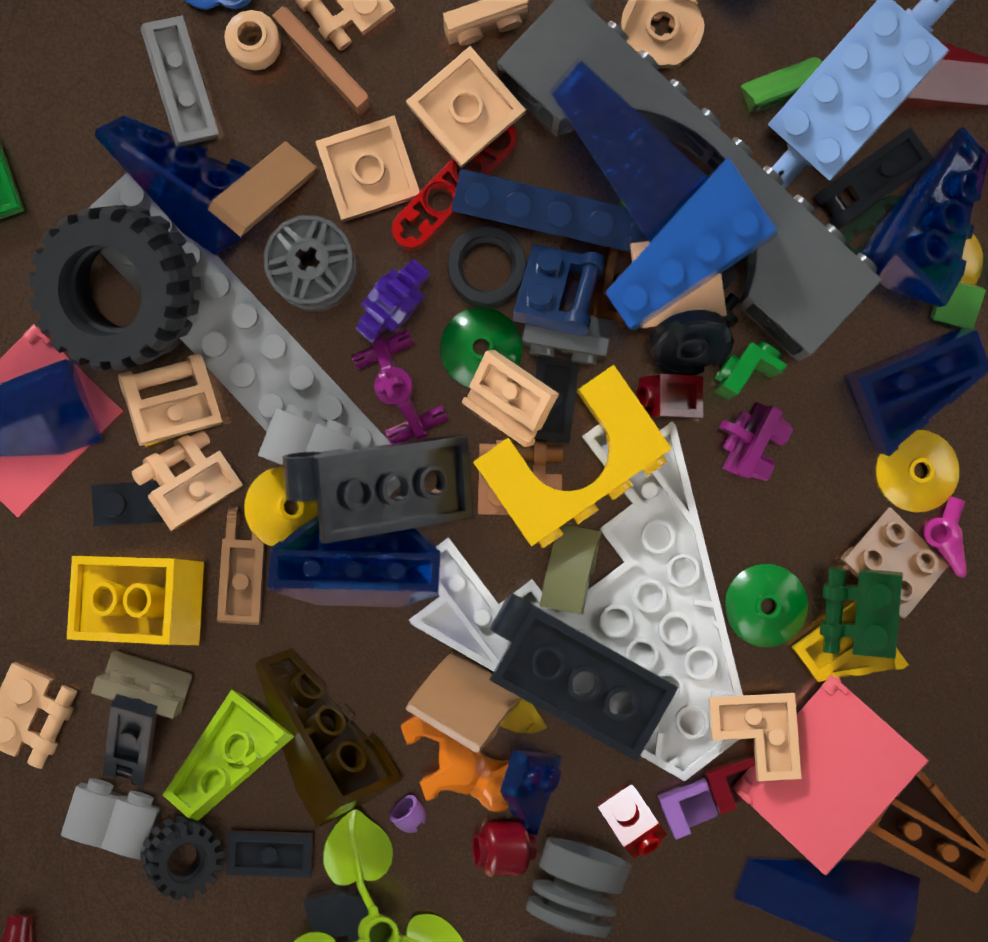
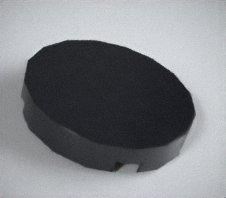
M690 310L673 315L660 323L650 335L648 347L653 362L658 364V368L661 371L672 375L691 376L705 372L704 367L711 363H714V367L721 364L731 353L734 338L727 319L719 313L708 310Z

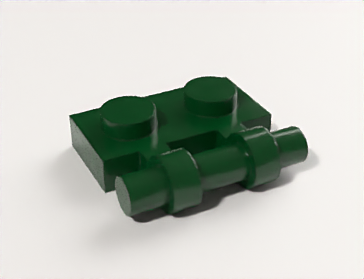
M830 567L828 583L823 585V598L827 599L825 620L820 622V635L824 636L823 652L839 653L841 638L847 637L854 638L852 655L896 659L903 572L860 568L858 585L845 584L846 569ZM845 600L857 601L855 622L842 621Z

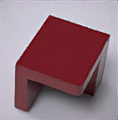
M750 753L702 769L716 809L721 815L736 810L735 803L743 801L732 789V786L749 768L755 766V758Z

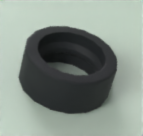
M484 225L471 228L458 237L450 249L447 267L451 286L461 299L472 306L492 308L504 305L517 295L522 284L527 261L524 248L514 235L503 228ZM478 244H497L510 257L512 264L511 275L507 282L497 290H478L470 285L464 277L462 269L464 257L470 249Z

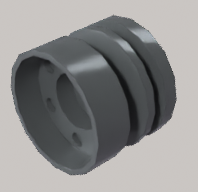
M316 215L297 216L283 222L270 235L264 250V270L272 287L291 306L306 312H319L340 305L352 292L357 279V259L345 233L332 221ZM315 252V258L319 265L316 268L309 266L303 271L304 265L300 261L303 255L311 257Z
M547 837L539 867L555 878L554 881L534 880L532 890L541 896H529L526 910L533 916L562 931L577 935L610 937L613 922L604 916H617L619 909L617 905L602 896L603 893H624L632 867L631 863L593 846L563 838Z

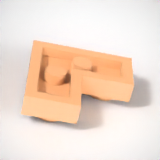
M795 693L708 698L711 741L754 739L757 781L802 779Z

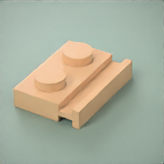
M480 0L443 13L444 30L449 45L459 42L461 46L469 45L482 39V33L498 28L499 32H506L519 27L522 24V20L527 18L528 0Z
M490 350L485 352L469 386L471 390L461 403L522 446L529 447L534 445L536 441L534 437L537 431L542 429L559 394L496 350Z

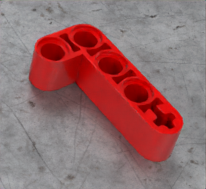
M510 126L502 133L510 141L506 149L495 151L487 146L469 163L476 164L481 169L482 174L495 176L512 159L516 152L517 134L513 126ZM453 158L393 221V236L396 244L403 251L408 253L422 251L459 214V212L451 211L452 204L445 211H435L429 205L430 198L439 192L448 194L453 202L459 176L458 170L460 168ZM422 208L427 218L433 221L434 224L431 226L426 218L418 228L420 237L416 240L410 236L405 240L403 226L406 224L412 228L422 220L421 213L418 211Z

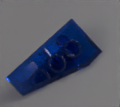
M748 858L735 891L734 899L836 942H909L915 928L920 878L880 862L848 863L839 861L828 875L825 876L810 861Z

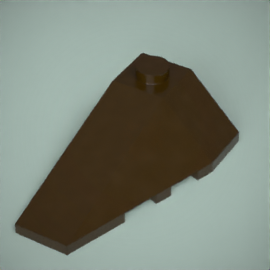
M291 649L260 659L255 663L272 718L295 736L282 749L296 791L316 827H320L344 816L353 809H357L403 780L383 744L373 733L367 736L351 719L354 714L346 705L340 708L326 694L325 684Z

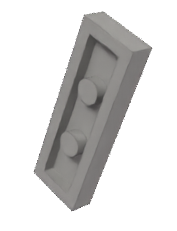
M183 15L143 23L141 33L176 147L216 139L219 134Z

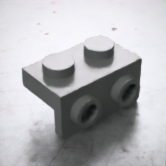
M590 316L591 323L585 335H573L525 324L522 340L523 347L530 348V354L540 357L554 358L555 353L571 355L572 362L596 365L597 360L605 361L612 321Z

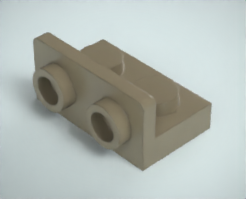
M115 650L110 655L105 674L96 677L91 693L114 700L116 694L138 698L147 703L158 705L157 714L173 719L182 712L192 680V674Z

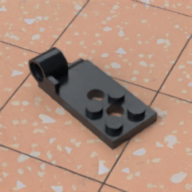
M456 434L354 450L336 449L322 452H297L283 456L286 500L318 501L321 543L324 544L473 518L468 435ZM433 470L437 476V484L433 491L427 493L424 488V478L427 473ZM396 476L400 481V492L395 498L390 499L386 491L387 484L391 478Z
M509 592L489 629L510 643L489 680L637 762L679 687L567 625L525 599ZM580 672H591L595 679L592 690L586 694L576 693L572 685L575 676ZM618 692L628 693L631 699L630 707L622 714H614L609 708L611 697Z

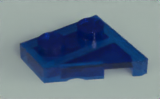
M513 750L500 793L504 800L509 802V809L512 815L522 819L521 823L526 827L528 833L537 835L550 794L557 788L560 781L561 771L559 766L562 758L549 753Z

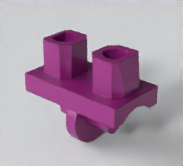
M755 402L749 414L740 411L735 423L722 420L719 428L729 434L723 449L730 452L722 469L747 479L753 477L764 481L769 480L775 468V461L764 456L762 453L768 441L783 446L788 442L794 430L781 417L783 411L772 405L766 406Z

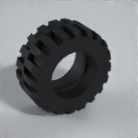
M126 205L79 210L78 214L67 215L58 221V228L49 229L42 237V243L45 245V248L35 249L31 262L37 265L36 271L28 273V286L34 287L35 296L34 298H29L32 311L38 310L41 320L37 321V325L42 334H51L53 339L50 341V344L59 353L69 351L68 358L70 361L80 366L89 363L92 370L99 371L129 369L159 359L160 355L171 352L179 345L177 338L187 336L193 326L192 322L187 318L188 316L196 315L200 305V301L194 299V291L201 290L200 277H193L191 266L197 265L193 253L186 254L182 248L187 242L179 231L170 233L168 231L170 222L160 215L150 217L149 210L141 207L128 208ZM104 248H113L125 255L134 265L140 277L142 285L141 306L136 318L126 327L117 326L103 317L94 305L90 295V269L95 258Z

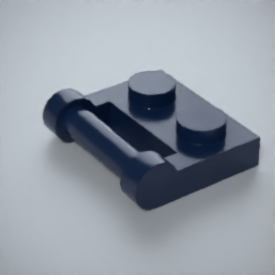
M533 243L514 308L513 321L573 335L587 334L591 323V317L588 313L597 279L604 273L606 265L604 256L596 252L578 254ZM569 273L580 274L581 277L572 310L569 312L559 311Z

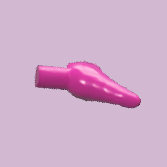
M949 496L942 518L937 517L928 521L924 527L923 535L925 541L930 546L937 548L954 573L958 577L964 578L967 574L963 533L958 522L965 501Z

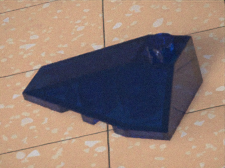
M125 115L95 130V137L184 235L214 255L243 238V236L240 237L208 209L217 196L252 169L251 167L232 158L228 164L207 156L208 149L195 144L193 149L184 146L176 147V144L171 141L169 133Z
M964 127L958 129L876 228L862 251V254L867 256L876 265L878 270L875 273L882 279L880 283L884 287L938 307L947 305L964 275L967 261L962 259L965 242L972 238L974 225L970 224L974 202L981 199L988 167V153Z
M64 359L0 384V457L64 455L103 440L74 362Z

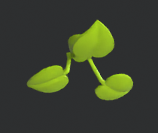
M353 809L340 818L327 837L323 851V863L327 875L335 884L345 886L356 881L357 889L368 909L369 915L359 925L358 935L360 939L356 942H463L454 927L439 916L433 914L414 916L409 921L406 936L399 934L397 925L391 919L378 913V908L374 905L365 887L364 880L375 881L386 874L393 859L391 841L384 830L367 818L360 810ZM309 932L300 936L294 942L336 941L326 933Z

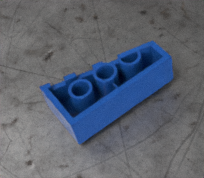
M729 157L606 291L609 299L629 329L635 331L778 235L776 227Z

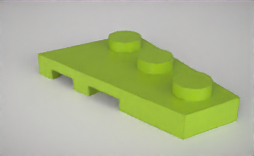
M231 689L163 793V796L188 818L198 821L295 736L244 695Z

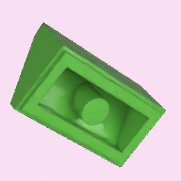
M813 57L743 83L741 91L749 112L754 114L789 101L823 61Z

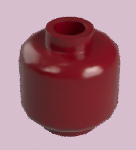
M520 821L486 823L482 826L480 832L473 836L472 854L474 864L477 868L481 867L488 877L523 875L528 869L530 860L536 859L537 844L535 836L528 835L526 827Z

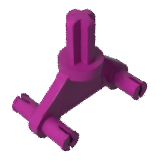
M408 329L386 340L381 336L373 341L374 346L351 355L352 360L357 362L354 365L358 371L379 361L381 372H379L375 379V393L384 403L397 405L407 420L391 429L385 430L387 437L400 433L388 439L391 444L400 443L414 435L417 439H420L427 435V429L449 421L447 413L435 418L436 415L446 411L442 404L419 415L410 398L413 391L412 378L408 372L396 367L393 361L392 354L415 345Z

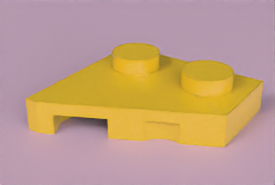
M857 601L843 609L842 621L855 622ZM820 626L791 646L817 682L826 681L831 674L838 678L861 676L873 672L904 669L909 666L897 647L896 659L852 655L854 638H841L839 653L823 652L824 636L820 635Z

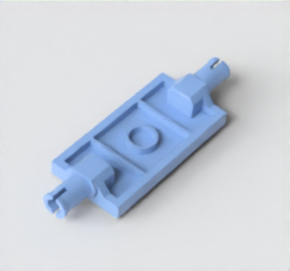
M877 0L768 123L788 143L786 146L789 149L772 167L779 176L784 172L781 178L784 181L782 187L785 190L807 165L810 167L813 165L829 181H832L950 51L931 34L934 31L931 27L952 3L957 0H939L938 2H936L937 0H921L913 10L908 8L906 11L894 0Z

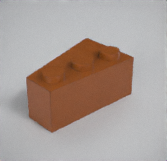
M922 770L868 829L870 832L978 894L988 876V844L968 821L960 815Z

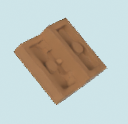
M453 650L421 685L409 701L406 710L478 754L496 736L501 723L519 705L522 698L491 682L489 679L493 674L492 672Z

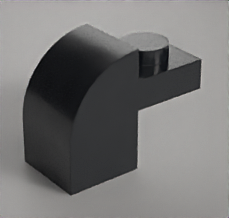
M334 887L310 893L304 900L311 932H323L333 938L347 935L349 942H356L360 939L358 928L361 921L369 915V912L357 889Z

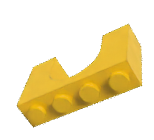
M614 365L577 391L604 431L608 444L606 465L600 476L592 484L575 491H560L545 485L532 473L509 438L473 462L530 546L539 542L542 548H545L563 535L559 528L572 518H574L577 524L581 523L598 511L594 503L609 494L611 499L614 500L633 487L629 479L643 470L649 476L668 462L664 454L672 450L671 446Z

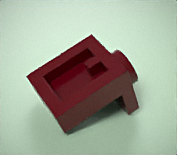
M657 374L639 378L636 397L651 418H703V376Z

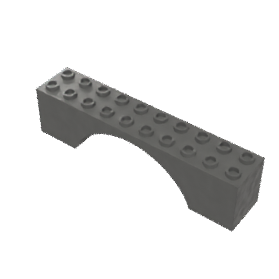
M555 0L497 61V77L514 97L556 137L588 127L606 125L628 126L651 131L677 142L695 154L713 172L729 157L778 231L776 237L746 256L744 288L738 307L797 362L812 355L882 280L875 273L878 270L876 265L864 254L858 253L855 255L844 245L846 238L837 228L831 224L824 226L813 216L815 210L807 200L800 195L793 197L782 187L784 181L777 172L769 166L760 167L751 158L753 154L751 149L741 139L733 137L731 140L720 129L722 124L719 119L708 109L702 108L700 111L689 101L690 93L677 80L671 79L669 82L657 71L659 65L656 60L646 51L640 50L638 53L626 42L628 36L623 29L613 21H610L608 24L595 13L597 7L591 0Z

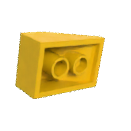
M72 556L67 639L199 646L204 562L163 558Z

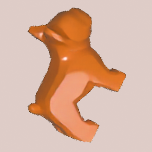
M417 716L401 724L407 745L418 742L420 737L423 736L439 742V769L420 781L426 801L436 798L440 791L449 790L474 797L488 811L501 812L511 806V800L515 792L514 775L520 768V758L502 761L489 758L481 751L477 754Z

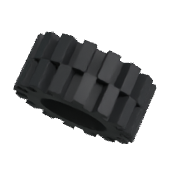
M184 816L176 817V823L170 819L164 820L162 822L165 829L161 831L155 826L151 830L155 835L153 841L145 838L143 845L148 850L147 852L140 853V859L145 863L141 866L142 871L147 876V879L164 896L168 897L170 895L174 900L181 901L182 895L187 900L195 899V890L203 895L208 891L204 884L209 881L214 885L218 880L213 875L214 870L222 872L223 864L218 860L224 858V852L219 847L221 843L208 828L197 820L189 819L188 821ZM182 844L193 845L196 849V858L192 865L180 873L170 871L168 859L171 853Z

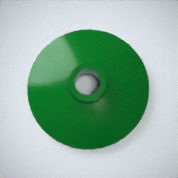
M471 308L456 315L444 329L440 341V356L443 366L452 379L464 387L470 388L471 381L484 356L476 354L473 350V345L477 340H485L489 344L488 351L496 350L517 366L520 364L523 349L520 333L512 320L500 311L492 308Z
M759 564L743 570L733 579L725 595L724 610L729 626L739 638L758 647H775L788 642L800 631L806 620L808 601L803 585L794 574L777 565ZM766 598L773 599L776 605L775 610L771 614H765L761 610V603Z

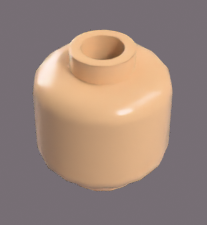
M254 10L240 12L226 26L224 35L226 48L235 63L244 69L254 71L265 69L273 64L279 56L282 45L280 33L273 20L263 12Z

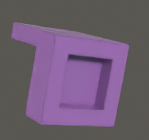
M703 776L656 794L675 840L691 834L690 827L715 818L718 815L709 792V785Z

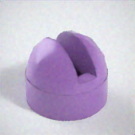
M407 795L399 799L389 813L390 820L398 829L406 833L417 832L416 827L420 823L425 824L427 816L424 806L413 795Z

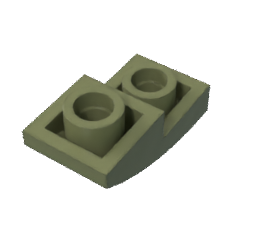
M563 524L559 527L563 535L556 539L553 544L539 606L584 614L590 576L595 571L602 532Z

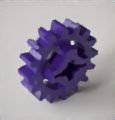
M414 259L412 262H408L404 269L402 268L399 272L392 269L387 275H383L360 305L367 312L360 318L356 330L372 343L387 329L394 333L400 326L402 327L425 298V295L419 289L425 284V280L429 277L430 272Z

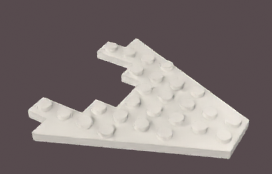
M670 422L660 430L672 450L664 454L668 462L649 476L641 470L629 480L633 487L624 492V494L632 504L599 528L623 563L588 588L584 614L560 610L557 612L555 609L540 607L542 591L533 579L515 591L514 594L679 687L640 756L686 781L740 740L711 741L708 698L743 696L677 428L673 422ZM598 424L582 436V439L605 467L608 457V444L604 431ZM448 537L415 562L439 594V597L410 618L409 621L413 626L494 672L510 642L492 632L489 627L505 600L501 603L495 600ZM584 671L578 673L573 679L574 691L578 694L588 693L592 690L595 679L591 672ZM626 692L615 693L609 701L610 711L614 714L626 712L631 703L629 694Z

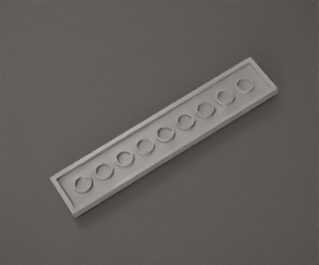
M135 166L89 207L96 208L113 205H126L128 208L141 207L150 211V217L160 215L169 221L170 228L168 231L170 233L179 231L187 241L182 248L186 254L193 253L197 265L191 266L193 277H200L201 290L194 291V299L200 301L198 313L187 318L192 322L193 326L187 336L180 337V339L194 354L200 353L202 355L205 366L266 432L276 408L286 411L288 404L311 412L312 415L309 421L326 426L328 419L352 428L349 436L357 439L354 449L391 444ZM104 248L101 251L103 256L142 297L140 277L131 261L113 248ZM396 476L391 478L387 484L386 491L388 497L401 486Z

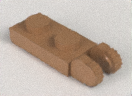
M229 506L226 537L222 539L217 623L260 625L266 544L262 543L253 533L252 540L237 539L241 513L239 512V506Z

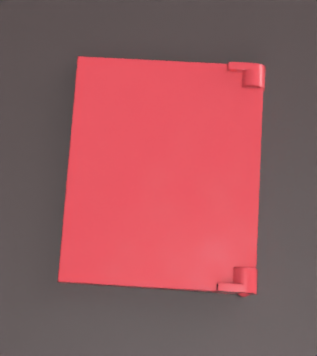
M35 324L0 358V501L17 518L124 412L77 364L70 361L64 352L59 353L50 344L51 339L46 334H42L39 327Z
M832 674L797 714L802 779L757 781L756 766L749 768L732 786L737 795L750 804L825 876L828 875L929 762L926 757L841 682L840 678Z

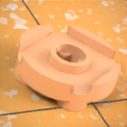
M629 0L624 8L620 27L628 36L626 42L638 53L640 50H644L650 54L658 63L659 69H675L695 53L703 37L705 25L696 0ZM662 16L670 19L668 26L674 30L671 34L664 33L662 36L655 34V28L650 23L652 20L660 21Z

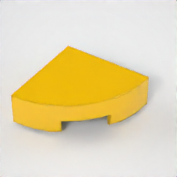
M521 699L519 705L500 725L516 733H535L547 728L546 723L534 705L524 699Z

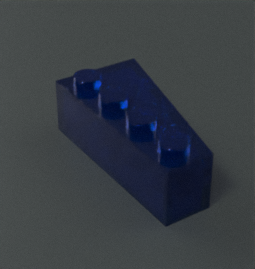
M577 58L549 91L648 241L651 242L708 180V177L581 59Z

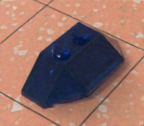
M319 515L295 530L284 541H279L271 547L267 588L269 591L314 605L402 607L439 595L441 552L434 545H431L415 528L324 544L321 543Z

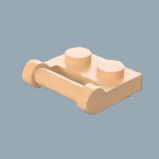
M200 353L187 356V361L133 374L132 371L118 374L121 391L127 403L139 446L218 426L222 423L206 366ZM191 376L195 383V386L143 400H141L138 391Z

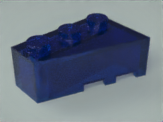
M961 327L847 374L875 451L888 457L899 449L898 446L916 430L920 431L930 422L929 419L944 406L953 403L988 373V358L978 331Z

